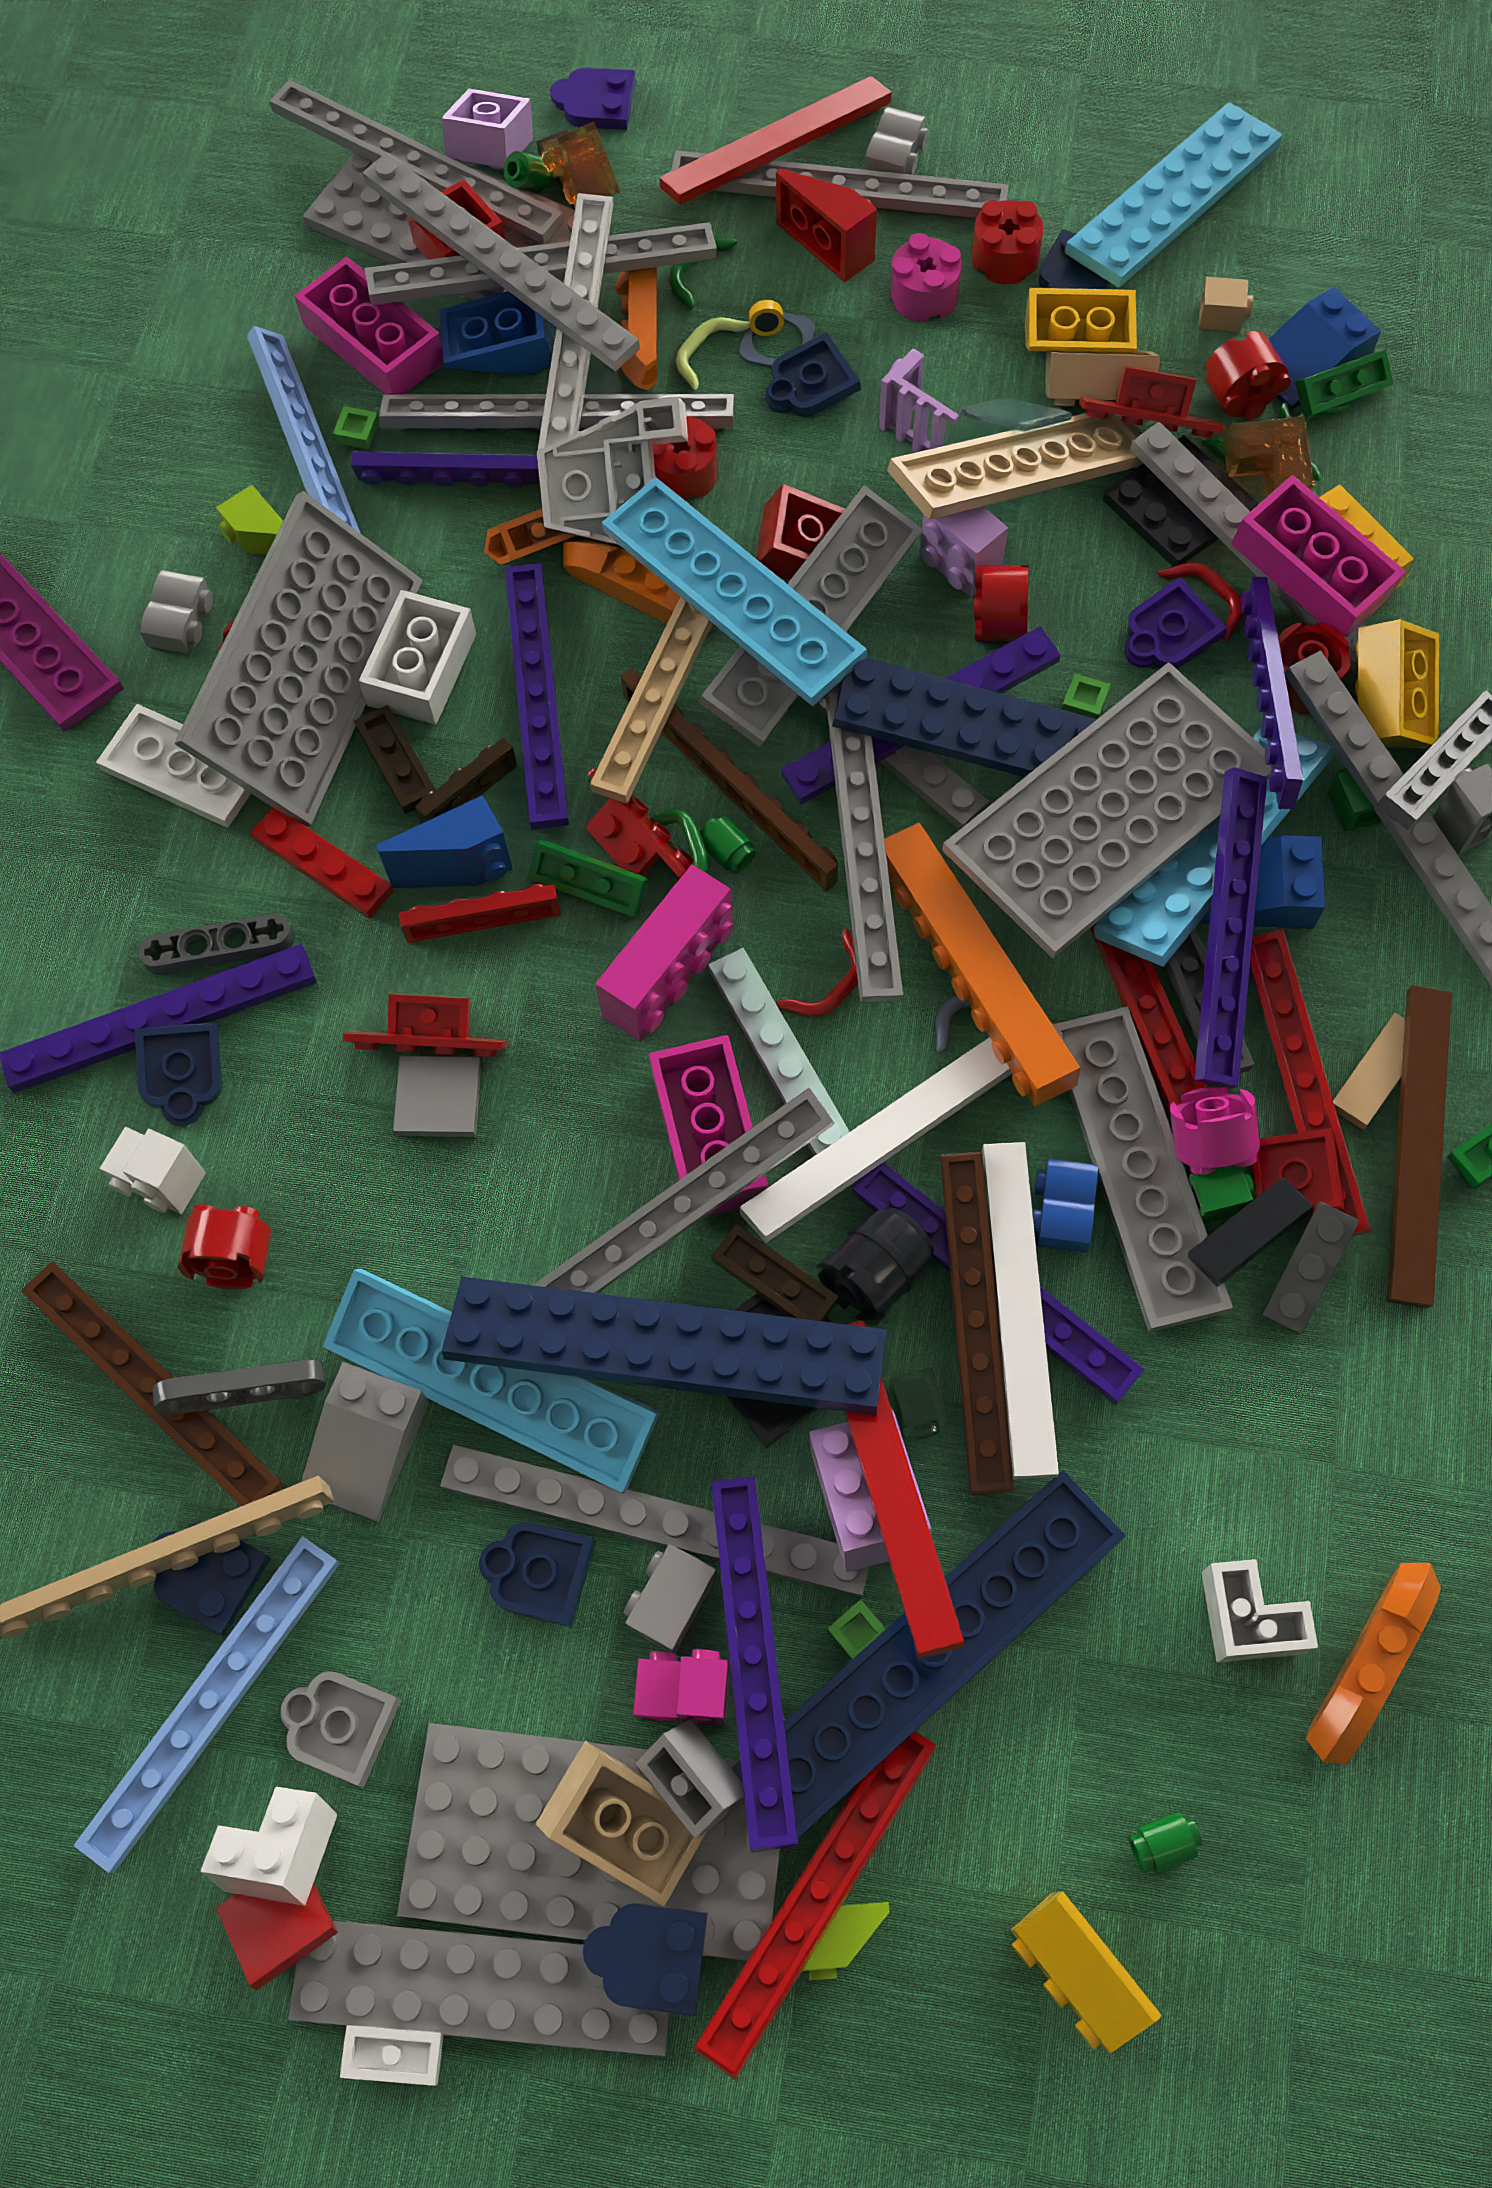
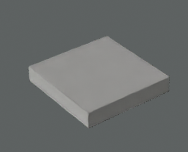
M400 1056L393 1126L395 1136L476 1137L482 1063L480 1057Z

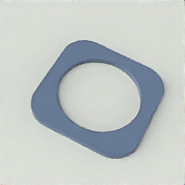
M783 312L784 322L795 326L801 333L802 344L813 339L815 325L809 318ZM749 327L745 330L739 347L741 358L751 364L772 368L776 359L765 357L757 352L752 343L754 332Z

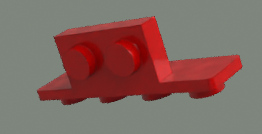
M1126 365L1123 368L1115 402L1081 396L1079 402L1082 408L1087 409L1086 415L1107 419L1110 413L1121 415L1122 422L1133 425H1142L1143 420L1160 422L1168 431L1177 432L1178 426L1192 428L1191 434L1205 438H1212L1213 432L1224 434L1226 427L1219 421L1188 416L1197 381L1195 378Z
M592 768L588 772V775L591 777V779H593L595 775V772L597 770L596 768ZM633 795L628 803L609 798L585 826L620 868L644 876L660 857L679 878L693 864V858L687 852L680 848L677 849L671 843V833L660 823L653 822L647 815L649 811L647 806Z
M391 993L388 1000L387 1033L366 1031L343 1033V1041L354 1042V1049L378 1050V1043L394 1044L393 1051L418 1052V1046H433V1053L453 1055L457 1054L458 1048L473 1049V1056L496 1057L497 1050L508 1048V1039L469 1037L471 998Z

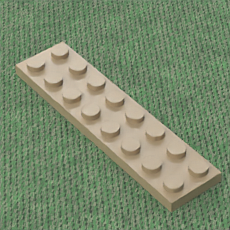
M1084 413L891 458L887 471L927 519L931 520L1136 468L1144 463L1130 450L1132 441L1140 436V433L1131 424L1122 422L1121 415L1109 413L1107 419H1101Z

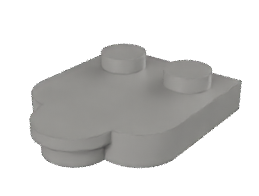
M336 1672L321 1673L311 1681L308 1687H299L292 1690L282 1702L281 1719L285 1727L289 1729L286 1738L288 1751L293 1758L364 1788L401 1703V1699Z

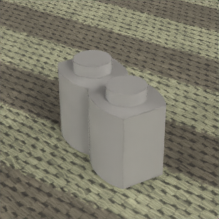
M887 107L867 149L865 170L913 175L918 163L919 149L924 150L926 148L929 138V129L925 128L926 117Z
M164 570L159 573L153 587L151 601L146 607L140 627V634L146 646L189 654L194 644L200 642L202 637L201 621L205 613L210 612L213 605V594L209 590L204 578Z

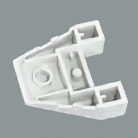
M679 397L640 401L617 415L599 421L600 423L581 432L577 431L538 450L537 460L544 527L620 546L603 531L601 522L655 478L652 445L688 441L685 403Z

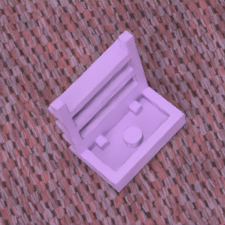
M912 349L903 359H897L889 373L881 380L879 429L885 431L888 427L896 432V440L902 442L906 438L912 442V450L917 453L921 449L925 451L943 447L946 420L955 424L959 420V415L922 391L924 355ZM929 409L934 411L930 442L927 440ZM915 410L914 430L912 431L910 429L911 413Z

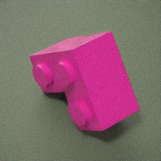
M692 1650V1657H681V1662L676 1661L677 1654L654 1651L650 1652L649 1659L638 1658L633 1712L636 1719L683 1723L691 1719L696 1724L726 1726L730 1667L728 1660H721L720 1652Z

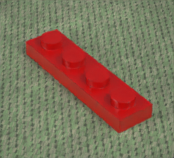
M272 808L250 832L254 841L369 920L394 892L392 884L295 818L286 816L275 808Z
M535 884L527 887L525 890L509 893L496 891L488 894L487 897L470 900L457 898L451 900L448 904L431 907L418 905L412 907L409 911L399 912L400 925L407 943L561 916L555 884L548 886Z

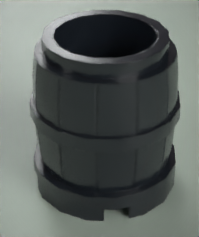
M887 1207L875 1211L859 1226L854 1227L836 1251L828 1253L817 1264L816 1268H823L817 1275L822 1285L839 1296L837 1304L844 1310L851 1304L860 1311L855 1317L859 1321L863 1320L865 1324L871 1326L878 1325L889 1314L891 1305L914 1288L916 1281L932 1263L934 1248L930 1238L917 1222L899 1209Z

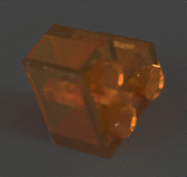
M594 122L542 143L544 151L541 154L545 167L549 172L553 171L555 178L563 175L565 183L562 184L563 192L570 205L574 204L576 208L578 193L610 197L620 192Z
M1305 416L1231 424L1224 442L1227 474L1229 477L1264 474L1267 497L1292 475L1312 490L1314 482Z

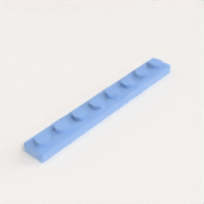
M253 326L247 337L307 494L360 533L283 335Z
M301 1537L73 1846L106 1872H116L338 1568L340 1562L305 1537Z

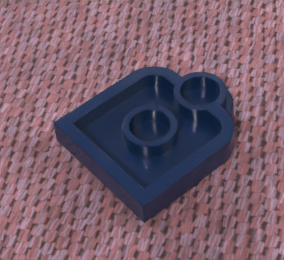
M1062 229L1040 266L1038 278L1040 287L1108 289L1111 284L1109 281L1065 254L1067 241L1076 233Z
M825 332L781 355L774 361L771 369L773 380L766 390L765 398L769 408L776 412L792 410L796 415L808 417L860 391L861 384L829 334Z
M217 1022L135 1029L137 1082L140 1096L147 1105L161 1109L164 1117L171 1124L176 1126L193 1124L201 1116L203 1105L215 1101L222 1091L219 1026Z
M202 1522L194 1523V1524L190 1525V1526L187 1527V1528H190V1527H192V1526H194V1525H197V1524H199V1523H202ZM165 1532L159 1535L157 1538H155L153 1542L170 1536L172 1534H175L177 1532ZM239 1540L240 1545L236 1548L222 1553L212 1551L199 1556L198 1562L188 1568L180 1570L170 1568L158 1573L154 1582V1590L161 1602L224 1637L271 1557Z
M522 1522L514 1525L507 1532L504 1541L493 1542L483 1550L479 1560V1568L482 1576L491 1583L490 1592L492 1599L502 1609L511 1613L572 1628L597 1541L592 1537L531 1522Z
M640 1903L625 1905L614 1914L610 1926L599 1927L588 1935L583 1946L584 1962L593 1974L603 1977V1987L606 1995L619 2006L695 2016L708 1913Z

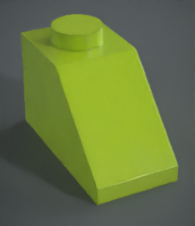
M251 485L216 507L222 521L218 524V528L230 544L235 541L244 553L267 555L283 520L254 486Z
M889 1902L841 1906L803 1971H809V1980L838 1978L837 1968H844L850 1964L889 1914Z

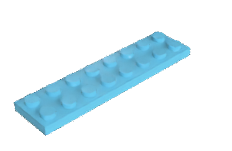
M1228 102L1067 241L1065 254L1120 288L1279 147L1283 134L1243 111L1240 107Z
M658 478L652 479L601 522L603 531L811 706L815 705L842 681L846 675L852 672L859 661L867 658V649Z
M1260 728L1252 738L1266 749L1267 738H1261ZM1295 734L1303 775L1298 801L1333 758V747ZM1269 779L1267 780L1261 845L1290 811V809H1278L1276 792H1270ZM1220 820L1101 918L1094 927L1095 938L1164 967L1211 908Z
M361 1268L354 1269L322 1347L385 1378L421 1390L426 1398L621 1493L628 1489L660 1411L591 1378L444 1360L442 1347L452 1312Z

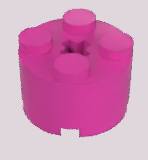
M917 233L912 235L908 242L898 248L892 259L890 295L898 313L913 321L927 322L929 317L940 315V318L953 311L958 302L961 276V253L957 247L951 246L939 239L929 238L926 234Z
M1224 1086L1205 1087L1181 1095L1182 1103L1176 1106L1174 1101L1170 1105L1176 1157L1181 1162L1190 1165L1192 1173L1209 1174L1218 1167L1231 1165L1244 1167L1252 1165L1257 1161L1256 1153L1260 1148L1255 1098L1250 1092L1239 1089L1240 1095L1228 1094L1227 1087Z

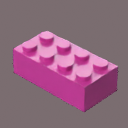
M347 256L294 296L303 326L384 394H405L444 364L439 332L401 301L371 305L365 271Z
M1294 475L1289 477L1242 519L1231 543L1234 548L1318 621L1336 628L1345 638L1392 596L1406 573L1404 569Z
M692 864L595 983L602 1017L639 1041L643 1039L647 1032L653 1033L661 1024L664 1018L663 1012L670 1003H677L683 997L688 987L687 982L695 972L699 974L706 968L711 959V952L718 943L724 944L734 930L731 888Z
M728 1035L649 1053L651 1071L678 1180L753 1128ZM764 1174L709 1215L740 1208V1206L768 1188L766 1175Z

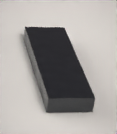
M1282 1177L1188 1252V1258L1218 1287L1309 1215L1313 1210V1205Z

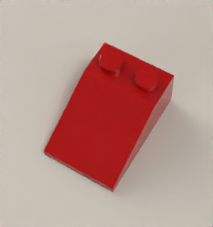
M785 169L776 171V224L844 282L875 261L877 209L870 200L864 199L851 188Z
M782 484L764 504L756 559L775 575L791 580L844 512L845 508Z

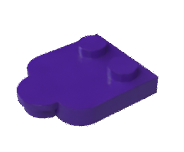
M578 68L571 72L568 79H560L552 84L550 98L559 110L565 112L567 122L573 126L628 130L636 82L635 70Z
M1179 577L1132 610L1128 618V633L1130 637L1125 644V657L1129 663L1136 667L1145 668L1155 664L1162 668L1169 662L1178 669L1226 636L1227 627Z

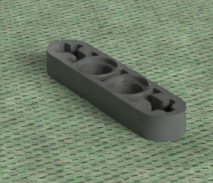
M266 914L152 935L141 942L138 955L149 972L153 974H167L271 955L288 949L294 941V933L284 916ZM279 928L280 932L277 933V939L271 940L269 935L272 934V929ZM252 931H257L258 943H256ZM234 933L246 935V940L242 946L238 948L226 946V941L230 935ZM204 940L207 942V947L203 953L199 955L187 953V948L193 941ZM175 945H177L178 951L181 955L179 958H177L174 954L177 952ZM162 948L164 953H161L160 960L154 961L152 957L156 955V950Z
M300 1360L170 1378L156 1383L152 1391L155 1411L164 1415H176L313 1395L322 1391L326 1386L321 1362L317 1360Z

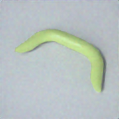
M725 317L712 318L703 322L686 339L677 352L675 362L678 373L694 390H697L699 382L696 373L689 366L690 356L710 334L717 331H743L750 327L749 322Z

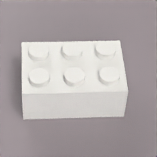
M401 590L359 679L367 706L380 709L388 705L392 713L436 725L477 635L471 610L466 607Z

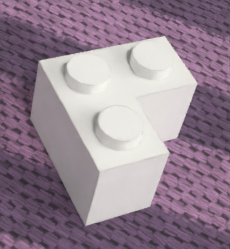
M125 1127L99 1168L109 1178L108 1186L127 1197H130L132 1192L145 1197L143 1202L161 1213H165L167 1209L182 1214L206 1174L205 1170L184 1144L149 1128L145 1135Z
M1256 1559L1211 1563L1202 1571L1217 1663L1302 1655L1318 1648L1310 1601L1264 1605Z
M275 1787L259 1832L218 1825L200 1872L224 1892L305 1906L338 1814L317 1793Z

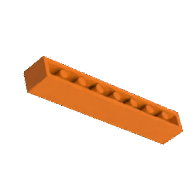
M920 822L885 838L889 880L894 886V895L898 904L903 910L908 908L912 914L913 925L922 940L928 939L933 947L932 954L938 967L941 970L947 969L951 975L953 989L957 997L961 1001L966 1000L972 1008V1018L979 1031H986L993 1041L991 1045L998 1061L1001 1064L1007 1063L1013 1073L1012 1080L1019 1094L1023 1097L1027 1095L1034 1107L1076 1087L1080 1066Z

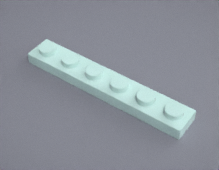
M741 948L708 964L711 976L784 1104L807 1088H810L835 1124L807 1144L814 1156L848 1134L850 1131L745 949Z

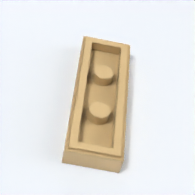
M1397 1013L1393 1014L1333 1100L1337 1114L1362 1130L1369 1124L1402 1074L1405 1018Z

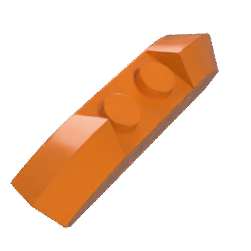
M657 267L622 271L619 273L616 283V292L622 296V315H628V320H622L621 326L638 338L640 350L621 366V369L637 387L647 391L657 384Z
M541 508L487 530L484 553L499 564L504 565L575 538L578 535L544 527L543 509Z
M592 539L563 543V567L572 577L666 624L668 623L680 599V595L630 553L612 544ZM712 624V626H711L709 632H710L713 628H715L716 625Z
M1401 1563L1398 1566L1308 1729L1306 1740L1323 1762L1347 1765L1380 1713L1438 1600L1441 1586L1431 1563Z

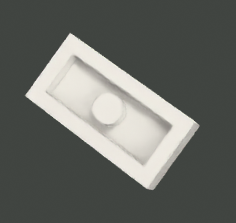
M347 2025L340 2078L438 2085L444 2035L441 2032Z

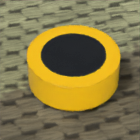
M762 300L755 303L749 310L751 330L760 336H771L778 333L784 325L782 307L772 300Z

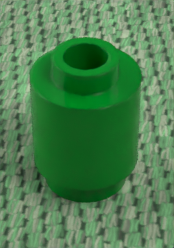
M515 151L505 161L504 176L511 187L540 192L548 188L552 183L553 168L542 156Z
M714 817L710 819L700 831L706 851L725 870H731L734 874L740 873L750 865L756 856V851L752 848V841L727 817L719 819Z
M1179 1811L1137 1827V1833L1128 1836L1134 1858L1143 1873L1153 1870L1157 1874L1198 1857L1197 1846L1202 1845V1838L1194 1820L1191 1817L1184 1819Z

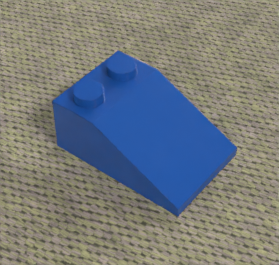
M1334 286L1307 302L1269 338L1272 346L1287 367L1288 375L1291 379L1288 389L1277 395V398L1282 403H1288L1290 411L1300 405L1295 381L1374 352L1381 330Z
M509 291L439 309L443 362L446 368L521 375L551 368L554 348L552 323Z
M483 795L375 845L388 880L393 888L479 886L487 881L499 880L508 871L513 869L503 831Z
M1280 835L1267 838L1261 845L1254 926L1314 929L1325 908L1321 837ZM1211 908L1198 924L1210 925Z

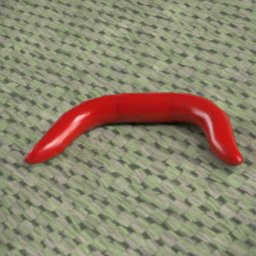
M1192 562L1183 563L1157 572L1160 577L1166 579H1177L1185 576H1195L1203 579L1229 606L1230 614L1224 624L1227 627V632L1223 640L1225 642L1230 640L1233 632L1243 619V614H1241V598L1219 573L1209 566Z
M845 928L842 932V943L851 959L849 972L824 999L812 1003L796 999H785L776 1003L779 1009L791 1011L805 1017L823 1016L839 1006L858 985L854 941L849 929Z

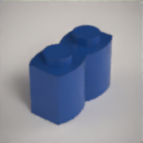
M1048 1159L1045 1171L1037 1170L1034 1194L1042 1195L1041 1209L1033 1208L1032 1213L1034 1234H1038L1037 1246L1087 1253L1092 1236L1098 1165Z

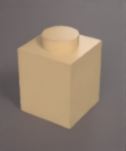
M1206 277L1200 299L1198 329L1240 332L1244 317L1250 318L1253 307V296L1248 295V280Z

